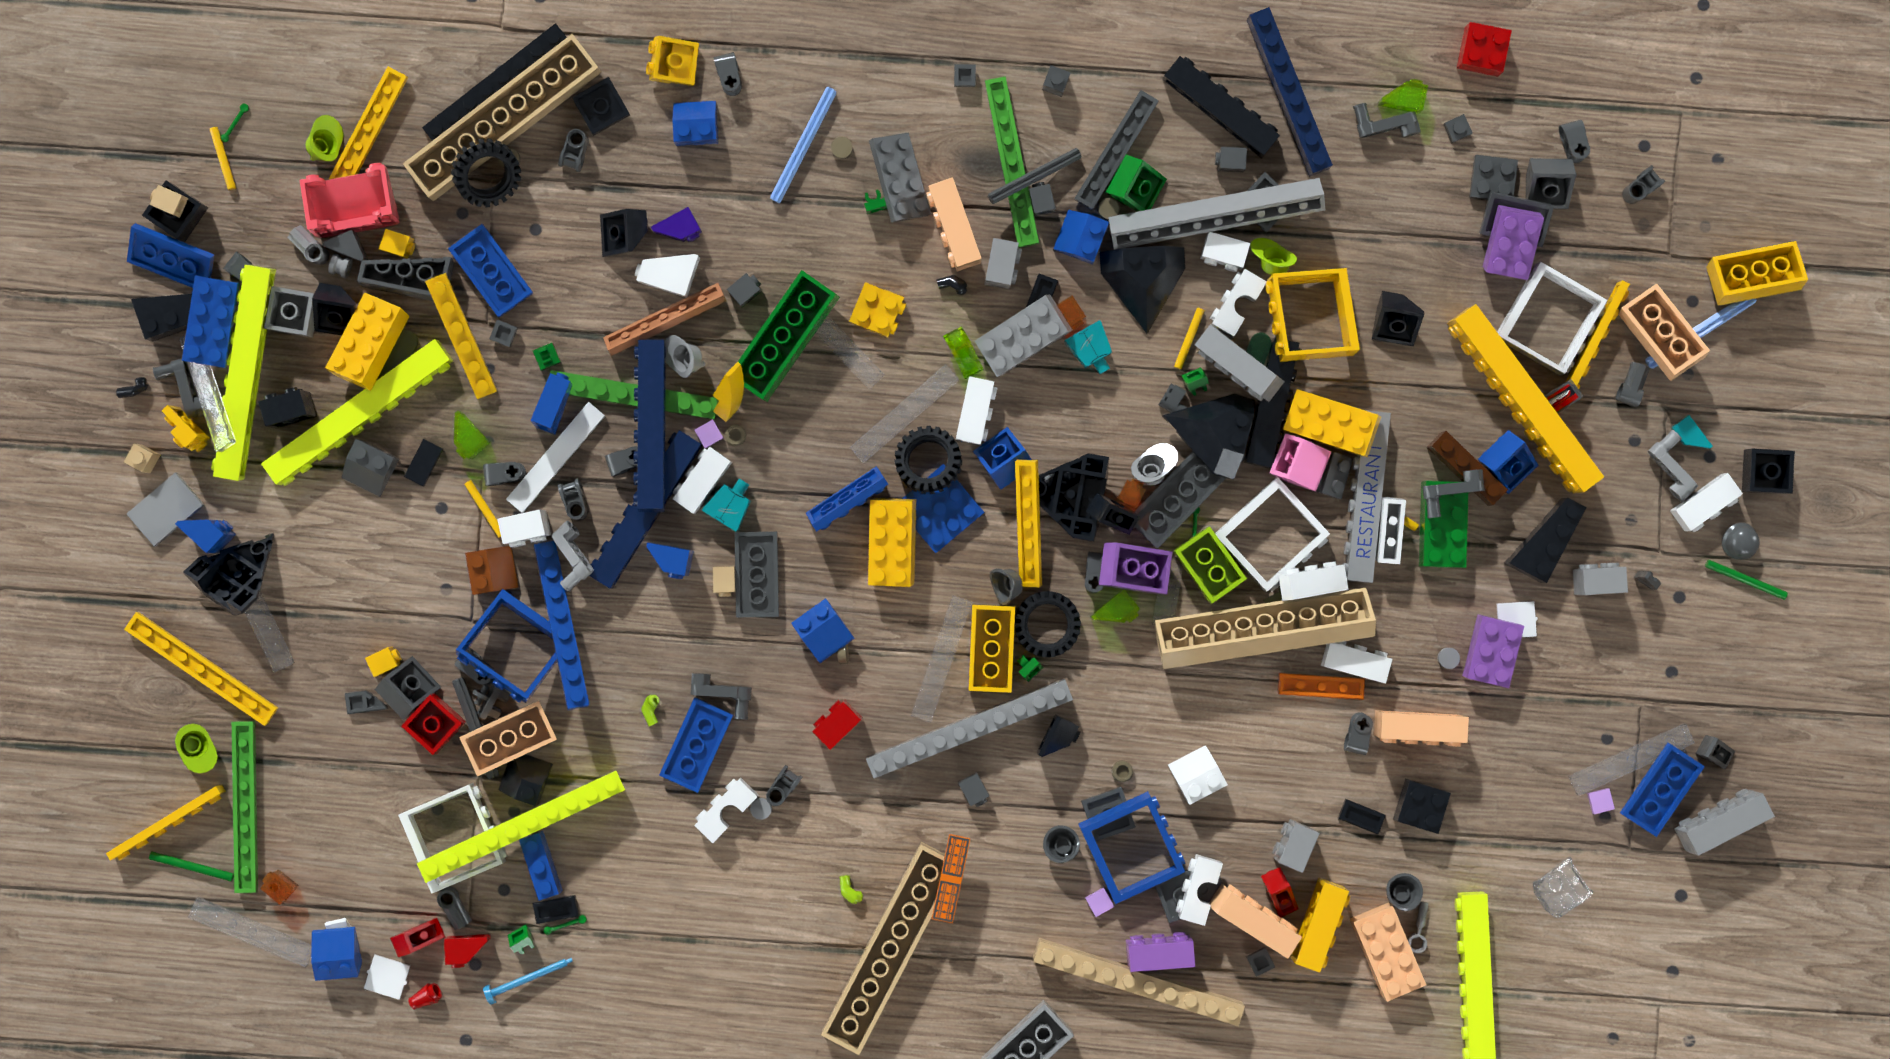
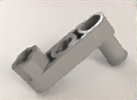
M1671 430L1664 439L1656 442L1647 452L1675 482L1669 487V490L1675 498L1683 502L1698 485L1669 455L1668 451L1682 440L1677 432Z
M566 521L551 537L573 567V571L560 582L562 587L570 592L581 580H585L594 569L573 541L580 535L579 530L571 522Z

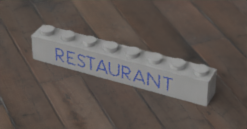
M1365 410L1381 416V420L1368 458L1357 454V457L1353 459V470L1356 471L1355 478L1351 479L1350 490L1353 491V499H1350L1348 504V512H1351V518L1346 524V533H1349L1348 542L1344 544V554L1347 555L1346 563L1342 565L1345 564L1348 581L1373 583L1391 413Z

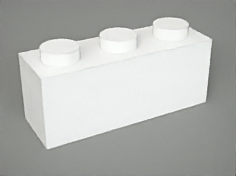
M969 376L956 440L981 445V441L986 442L988 429L984 427L986 420H991L993 408H989L991 399L995 400L997 387H993V381Z
M711 447L708 450L705 448L702 450L697 458L700 461L696 467L691 466L685 474L687 477L683 485L679 483L673 491L675 495L673 500L693 514L697 513L732 464L730 460Z
M1723 473L1671 509L1670 512L1684 531L1696 532L1704 526V521L1709 518L1712 520L1722 513L1720 510L1725 506L1731 507L1739 501L1738 497L1743 493L1728 473Z
M1382 497L1375 558L1378 563L1400 564L1406 500L1402 498Z
M1336 561L1323 563L1322 568H1318L1317 565L1305 566V571H1299V568L1287 569L1286 574L1278 575L1282 601L1349 590L1345 564L1336 565Z
M1346 641L1326 644L1321 666L1386 684L1392 659L1387 658L1388 653L1375 650L1374 654L1366 652L1367 647L1356 644L1354 648L1346 646Z

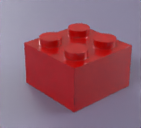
M1469 22L1464 28L1456 69L1496 77L1504 72L1512 30Z
M433 693L422 702L401 727L432 755L439 753L466 721L437 694Z
M846 700L843 702L836 701L829 708L831 713L827 717L822 715L813 724L815 729L812 732L830 750L863 718Z

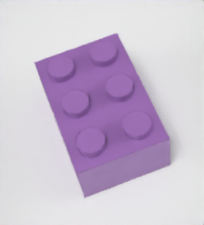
M1498 205L1482 266L1487 273L1524 280L1529 279L1544 221L1541 213Z
M1104 543L1099 585L1153 594H1167L1172 552L1122 543Z
M1478 614L1462 676L1509 688L1524 625Z
M1175 932L1173 936L1164 937V934H1152V938L1134 935L1126 940L1127 965L1130 972L1195 967L1194 943L1190 935H1186V932Z

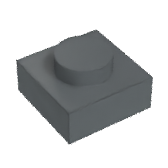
M954 64V87H975L976 65Z
M1464 114L1443 124L1452 143L1473 134Z
M497 320L489 339L511 347L518 328Z
M1265 947L1246 956L1256 977L1275 968Z

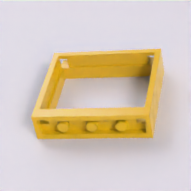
M1347 268L1273 273L1269 277L1265 288L1270 296L1269 312L1273 315L1272 332L1276 335L1277 341L1275 352L1276 355H1279L1280 362L1354 356L1360 350ZM1333 282L1344 347L1289 351L1279 286Z

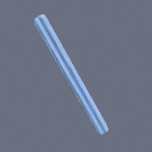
M826 87L770 196L773 201L781 203L836 96L834 89Z
M1750 299L1731 303L1694 327L1693 330L1702 338L1756 303L1757 300ZM1651 356L1645 359L1649 368L1654 369L1658 366Z

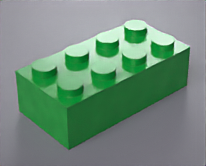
M1421 482L1419 566L1466 568L1469 492L1441 495L1439 498L1441 517L1427 518V504L1423 496L1422 487L1458 482Z

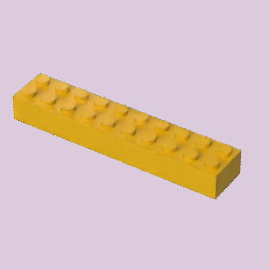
M1477 304L1465 309L1447 323L1449 333L1455 339H1459L1462 343L1461 349L1466 355H1471L1475 362L1473 364L1480 373L1483 372L1485 374L1487 384L1491 389H1496L1500 394L1499 400L1501 403L1511 409L1513 419L1518 424L1521 423L1526 429L1524 431L1525 435L1530 441L1534 440L1537 444L1538 453L1543 458L1549 460L1551 463L1549 467L1555 475L1559 474L1563 479L1562 484L1568 492L1572 491L1573 494L1584 493L1603 479L1604 475Z

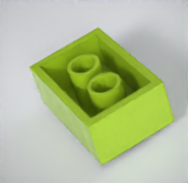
M1210 526L1173 551L1207 601L1211 604L1247 579Z

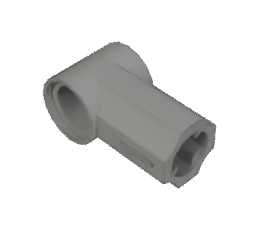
M302 225L295 227L289 233L287 238L304 254L307 260L317 265L325 264L328 261V250ZM319 249L320 255L318 258L314 259L313 253L315 250Z

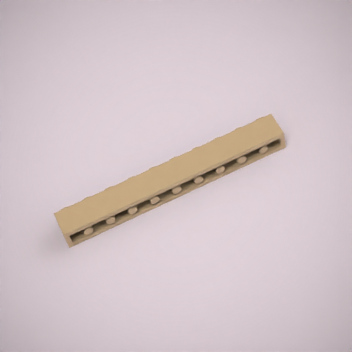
M1042 938L1038 939L1033 955V962L1238 1027L1245 1008L1242 1001L1147 971L1130 972L1128 965Z

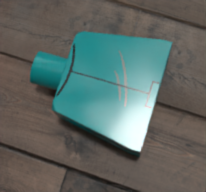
M1100 320L1064 340L1065 345L1084 368L1094 364L1099 375L1110 369L1105 357L1110 355L1112 350Z
M740 478L733 489L724 484L703 507L702 511L735 532H738L751 502L750 499L743 496L749 484Z

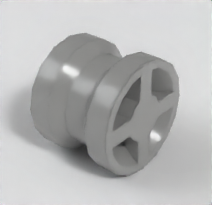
M333 254L329 263V274H340L342 278H348L352 268V258H342L339 254Z

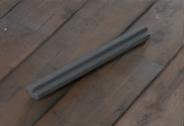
M1075 148L988 194L990 202L995 204L1081 159V153Z
M461 677L453 680L452 684L469 730L472 732L482 727L465 679ZM497 768L486 772L488 779L499 775Z

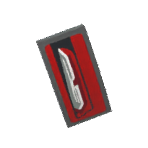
M1570 379L1544 396L1555 411L1559 413L1580 400L1583 394Z

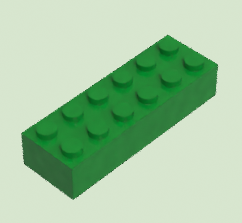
M801 270L738 360L743 371L744 387L768 402L840 297Z

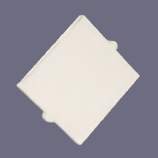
M1534 601L1496 604L1497 619L1524 625L1522 637L1537 636L1536 621L1538 618L1535 617Z
M375 954L371 967L367 970L368 976L364 989L400 1000L404 985L408 983L406 979L411 965Z

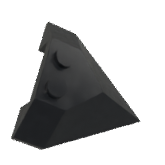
M1136 247L1100 252L1101 275L1109 283L1131 315L1137 320L1144 332L1148 334L1186 269L1184 247Z
M1231 394L1162 416L1176 429V433L1197 457L1204 461L1212 474L1234 480L1245 453L1254 417V399Z
M1088 453L1039 475L1040 507L1067 531L1072 538L1093 542L1095 540L1100 522L1086 511L1096 493L1105 496L1109 457Z
M272 533L266 535V539L256 542L250 540L219 550V554L207 557V555L198 557L183 573L206 597L234 616L243 614L258 599L275 535Z

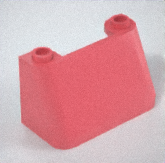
M373 163L365 170L366 173L324 180L315 174L306 176V179H301L300 187L307 230L317 238H329L350 230L362 232L399 224V215L387 167L384 164Z

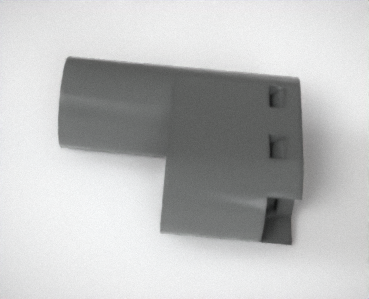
M1171 383L1158 405L1171 413L1187 408L1180 404L1186 390Z

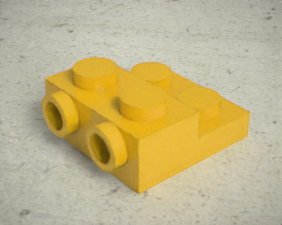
M656 36L653 41L649 42L648 53L652 54L651 62H648L646 66V74L649 75V80L667 84L676 83L694 86L699 43Z
M865 282L849 322L889 338L890 334H895L899 323L895 322L898 314L902 315L905 310L906 303H904V297Z
M167 405L162 410L166 415L164 419L171 426L174 427L176 425L170 433L175 437L173 441L179 447H185L190 451L196 450L197 452L206 447V441L210 437L192 419H189L180 407Z

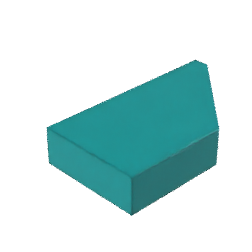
M1687 415L1671 427V430L1680 435L1682 438L1680 442L1683 445L1707 449L1713 447L1690 415Z

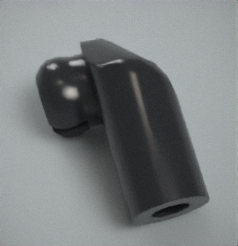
M956 275L936 279L939 289L952 287L958 295H964L967 292V283Z
M145 377L136 378V385L117 388V397H133L146 391L148 388L147 379Z

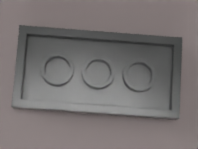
M909 132L869 140L891 223L930 215V208Z
M734 532L736 618L779 617L778 532Z

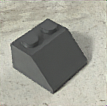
M1530 158L1526 173V199L1552 204L1554 209H1569L1576 179L1573 160Z
M355 439L346 457L342 478L381 497L399 458L365 441Z
M412 656L385 676L374 690L404 721L430 694L436 693L441 686Z

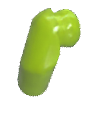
M657 695L647 696L641 707L648 726L658 723L654 714L660 702Z
M850 875L839 876L841 895L852 904L861 902L863 894L861 891H855L851 888Z

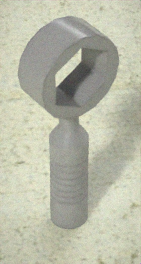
M1420 902L1416 922L1417 933L1411 934L1407 939L1410 947L1412 939L1420 937L1423 940L1422 948L1414 950L1411 947L1414 953H1422L1427 947V940L1421 935V930L1425 926L1429 904L1427 902Z

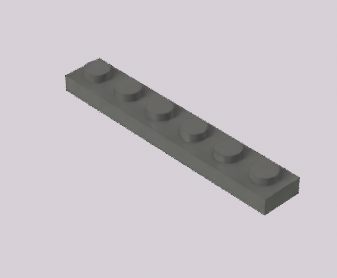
M1140 90L1074 198L1075 201L1093 210L1159 100Z

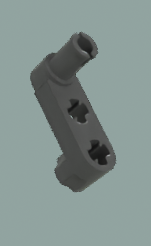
M1366 103L1353 106L1360 138L1399 128L1402 138L1421 133L1415 111L1373 122L1370 121Z
M181 358L173 360L167 365L153 367V374L156 380L171 376L176 377L184 411L189 419L211 413V406L207 396L197 397L187 361H182Z
M1483 470L1463 471L1464 482L1422 486L1423 496L1427 504V518L1441 517L1439 504L1441 495L1485 491Z
M692 673L690 695L734 698L736 700L734 719L748 720L749 700H751L752 687L710 685L711 674Z

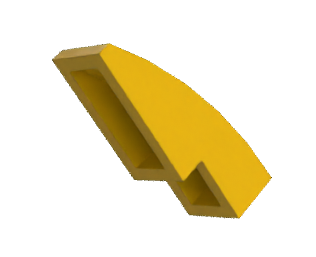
M739 362L724 375L713 394L719 401L713 412L725 422L739 409L744 395L743 371Z

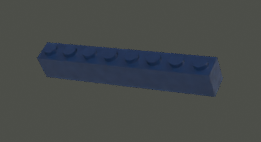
M1270 7L1250 14L1247 18V23L1307 173L1311 177L1326 171L1333 164Z
M638 340V346L634 347V357L638 359V367H634V379L638 380V388H634V401H638V409H634V422H638V430H634V443H638V451H634V464H637V472H634L633 480L634 485H637V493L633 495V504L637 506L639 512H665L666 344L664 340Z
M680 430L678 433L674 432L668 440L670 446L665 452V505L703 444ZM629 504L622 514L625 517L621 524L617 522L611 533L613 536L609 542L606 540L600 549V552H602L598 560L594 559L590 564L594 571L589 576L609 589H613L661 512H639L637 506Z

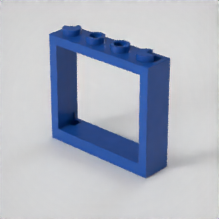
M502 589L457 647L456 655L458 656L457 659L464 665L470 664L475 667L474 671L481 677L485 678L487 676L492 679L494 686L500 690L505 688L511 693L510 696L514 700L527 703L557 663L556 652L526 692H523L466 652L502 604L553 639L548 620Z
M1148 791L1078 823L1115 904L1185 872L1182 866L1186 864L1181 852L1176 853L1174 848L1177 845L1172 833L1168 835L1166 827L1169 826L1164 815H1159L1157 809L1160 808V805L1155 796L1151 798ZM1148 805L1174 865L1118 891L1091 831Z

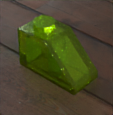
M1417 79L1406 81L1382 97L1378 102V106L1407 112L1415 111L1417 114H1420L1424 109L1428 85L1423 84V81Z
M962 326L943 336L964 379L984 370Z
M458 410L455 412L454 420L456 452L463 459L467 457L473 460L491 442L462 411Z
M1122 589L1090 617L1093 620L1121 623L1128 621L1131 623L1139 616L1137 612L1140 608L1129 594Z

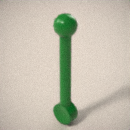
M243 103L240 105V112L227 132L221 135L222 142L229 141V135L242 115L249 111L247 104Z
M1199 507L1193 512L1192 537L1197 534Z
M580 915L578 919L554 927L547 926L543 931L546 935H549L552 931L576 923L584 924L587 921V917Z

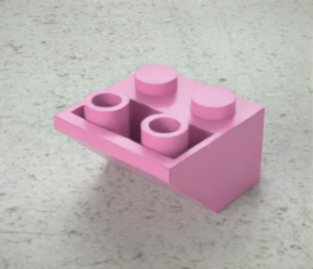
M1285 433L1270 473L1282 481L1316 492L1332 452L1305 439Z

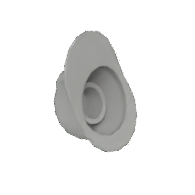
M676 335L666 338V363L681 377L688 378L691 373H695L705 366L701 351L697 346L686 343Z
M1156 444L1132 463V475L1143 486L1157 485L1177 464L1178 453L1169 444Z

